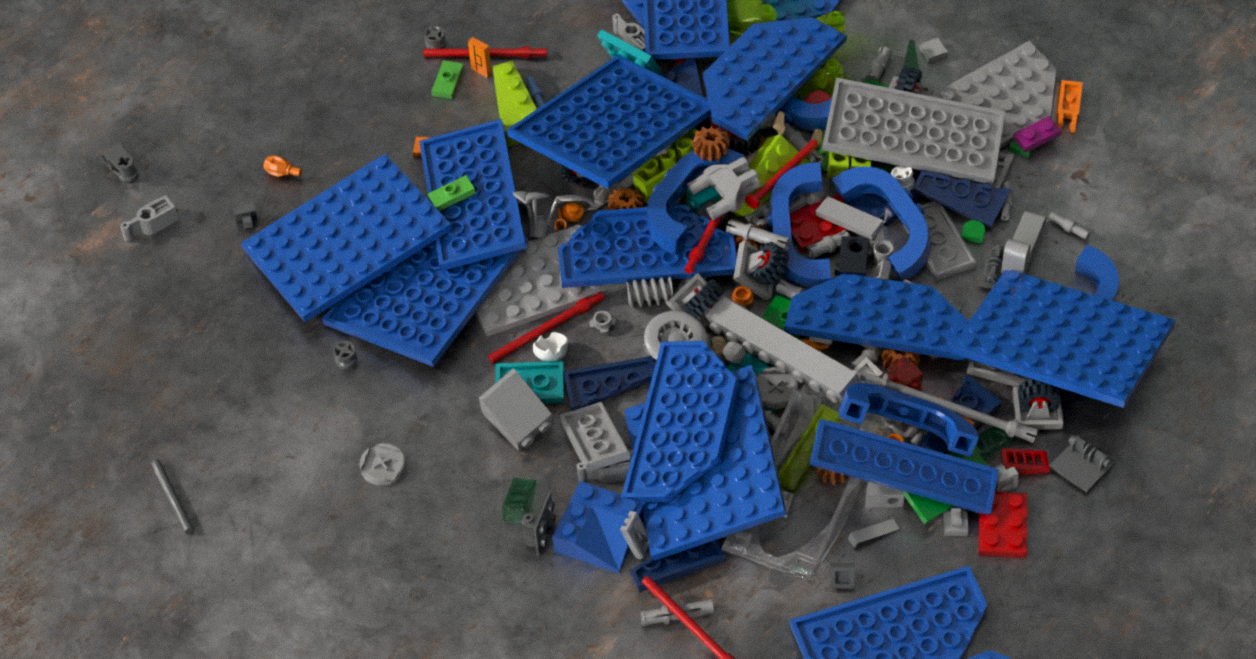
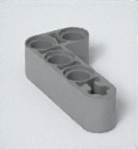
M1024 211L1013 239H1008L1006 243L1001 274L1005 270H1014L1018 273L1026 274L1044 231L1047 216Z

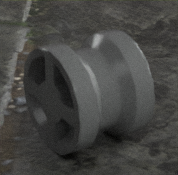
M430 26L425 30L424 38L427 49L445 48L446 40L443 28L440 26Z
M340 341L334 346L333 353L338 367L349 369L357 363L356 348L352 342Z

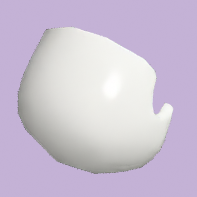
M552 332L547 339H544L541 335L533 343V352L537 358L544 362L560 361L567 353L568 338L556 332Z

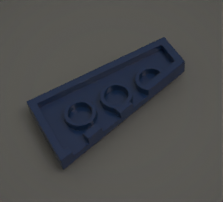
M689 58L660 75L705 97L696 58ZM708 117L694 128L698 131H701L702 127L709 129L711 127L710 118Z
M922 170L912 191L965 217L979 221L988 228H992L1011 189L996 188L990 184L983 183L982 185L970 182L971 180H959L950 178L948 175Z
M922 171L913 174L912 177L915 183ZM913 189L910 190L913 196L911 200L914 204L926 198L913 192ZM866 194L847 203L851 207L883 220V226H888L899 218L888 202L876 194Z
M648 356L563 371L571 411L598 403L650 382L655 368L653 357Z
M968 375L951 400L953 403L987 415L993 414L1001 407V401ZM971 419L974 422V428H977L982 423ZM930 431L922 441V448L943 454L949 452L945 441Z
M718 539L656 561L650 557L629 571L630 577L640 593L648 590L642 583L646 576H649L659 586L727 561L726 553Z

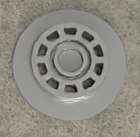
M667 311L657 315L649 322L644 333V343L650 355L657 360L661 342L702 341L701 336L706 334L702 323L693 315L683 311Z

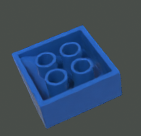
M580 481L553 535L554 552L620 573L631 550L620 528L621 526H626L624 523L626 518L630 519L628 516L629 511L637 512L642 523L644 522L643 511L645 509V502L624 499L621 497L622 494Z

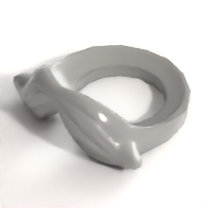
M894 420L893 424L889 425L890 429H893L896 434L904 438L913 437L918 429H921L920 427L910 425L907 431L904 432L901 422Z

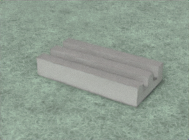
M629 511L628 516L630 519H625L624 523L626 526H621L620 531L634 557L643 559L649 549L647 531L638 513Z

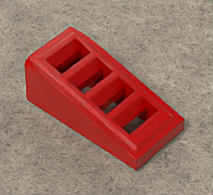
M1001 449V464L1004 465L1006 470L1014 467L1018 472V476L1050 473L1046 451ZM1032 459L1033 465H1029L1028 460ZM1037 459H1041L1042 465L1037 464Z

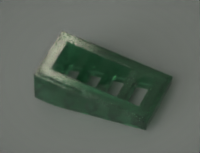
M914 39L909 40L904 66L919 70Z
M993 426L978 434L979 438L975 449L983 460L986 461L1001 451V449L1013 443L1015 438L1008 437L1005 430ZM1000 432L1005 439H1002L997 433ZM993 436L998 442L995 443L991 437ZM985 441H988L991 445L988 446Z
M513 477L502 506L504 521L522 523V517L530 509L536 480Z

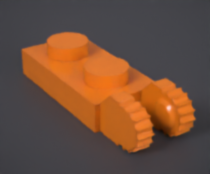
M1061 80L1057 112L1058 127L1061 131L1064 125L1063 118L1072 119L1070 132L1075 133L1076 122L1079 118L1083 82Z

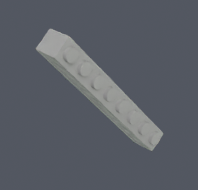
M723 296L706 315L710 323L709 327L713 332L718 335L720 333L724 334L730 342L741 344L747 352L758 354L764 362H772L781 372L786 373L787 371L791 373L797 381L808 383L814 391L818 393L822 391L835 403L837 401L842 402L850 385L862 383L858 374Z

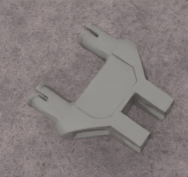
M744 157L728 165L709 166L704 169L701 176L687 183L693 195L711 186L723 198L711 207L706 208L713 221L729 211L735 212L739 210L746 196L761 186V182L757 178L758 174L754 169L750 170L747 166L749 164Z

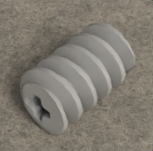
M671 276L668 277L667 283L664 282L662 277L659 278L658 284H656L654 278L650 279L649 285H647L645 279L641 280L640 286L636 280H633L631 286L627 282L630 307L634 308L635 301L638 302L640 307H643L644 301H647L649 306H652L653 300L656 301L658 306H660L662 299L668 302L673 297Z

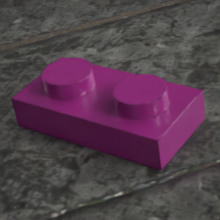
M1047 116L1013 133V140L1026 153L1060 136L1061 129Z

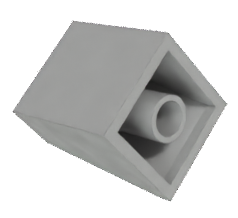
M514 368L479 397L482 414L518 451L523 447H529L540 432L545 433L552 425V414Z

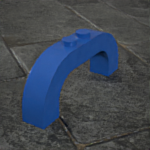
M791 96L775 113V116L781 111L784 113V123L792 124L805 130L815 131V129H820L824 131L827 126L832 98L820 104H809Z
M728 149L726 157H721L719 161L716 159H712L711 162L708 159L701 160L700 156H695L694 151L682 157L672 169L666 172L662 182L656 184L649 198L647 224L652 239L661 248L676 255L687 241V226L673 220L668 215V212L688 189L687 183L701 176L704 169L709 166L728 165L742 157L745 158V155Z
M820 162L796 166L782 175L772 192L771 213H767L768 226L773 228L771 233L791 238V245L786 244L790 248L787 251L789 261L786 262L788 267L784 268V275L795 284L809 289L831 279L829 259H806L795 251L792 245L789 207L792 201L799 195L822 192Z
M856 167L833 177L832 181L835 189L846 204L865 194L879 195L888 202L910 233L906 245L889 256V262H891L892 269L902 282L904 279L909 280L915 276L928 260L931 250V237L923 217L925 213L919 203H913L911 200L913 196L907 187L903 189L891 174L875 167Z
M1087 245L1077 258L1075 273L1095 284L1098 289L1094 294L1095 296L1116 302L1119 275L1114 263L1103 252Z
M856 383L850 385L838 410L840 418L859 424L863 423L866 413H872L926 429L942 438L949 451L971 457L979 438L976 429L954 411L937 403L874 384Z

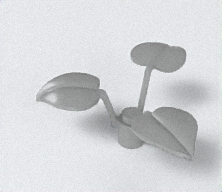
M526 191L513 192V195L518 198V203L527 208L530 237L547 236V225H551L552 216L559 203L584 200L595 206V202L587 197L579 195L556 196L548 218L545 219V215L537 214L536 199L549 197L548 194ZM530 203L533 204V214L531 212Z

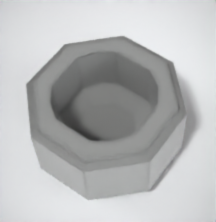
M728 342L722 352L725 359L733 364H740L746 355L743 346L737 342Z

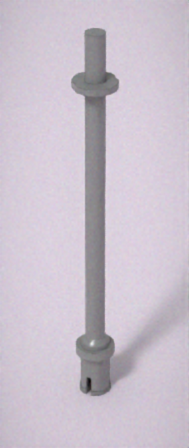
M864 371L861 372L860 380L937 403L959 415L1005 430L1008 437L1013 438L1015 436L1033 443L1035 437L1026 433L1037 435L1038 429L1020 424L1016 419L1007 422L888 380L889 375L887 373L881 378Z

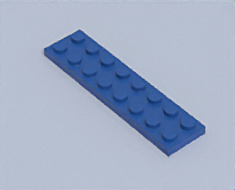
M820 419L818 422L810 465L984 515L991 514L999 469L824 419Z

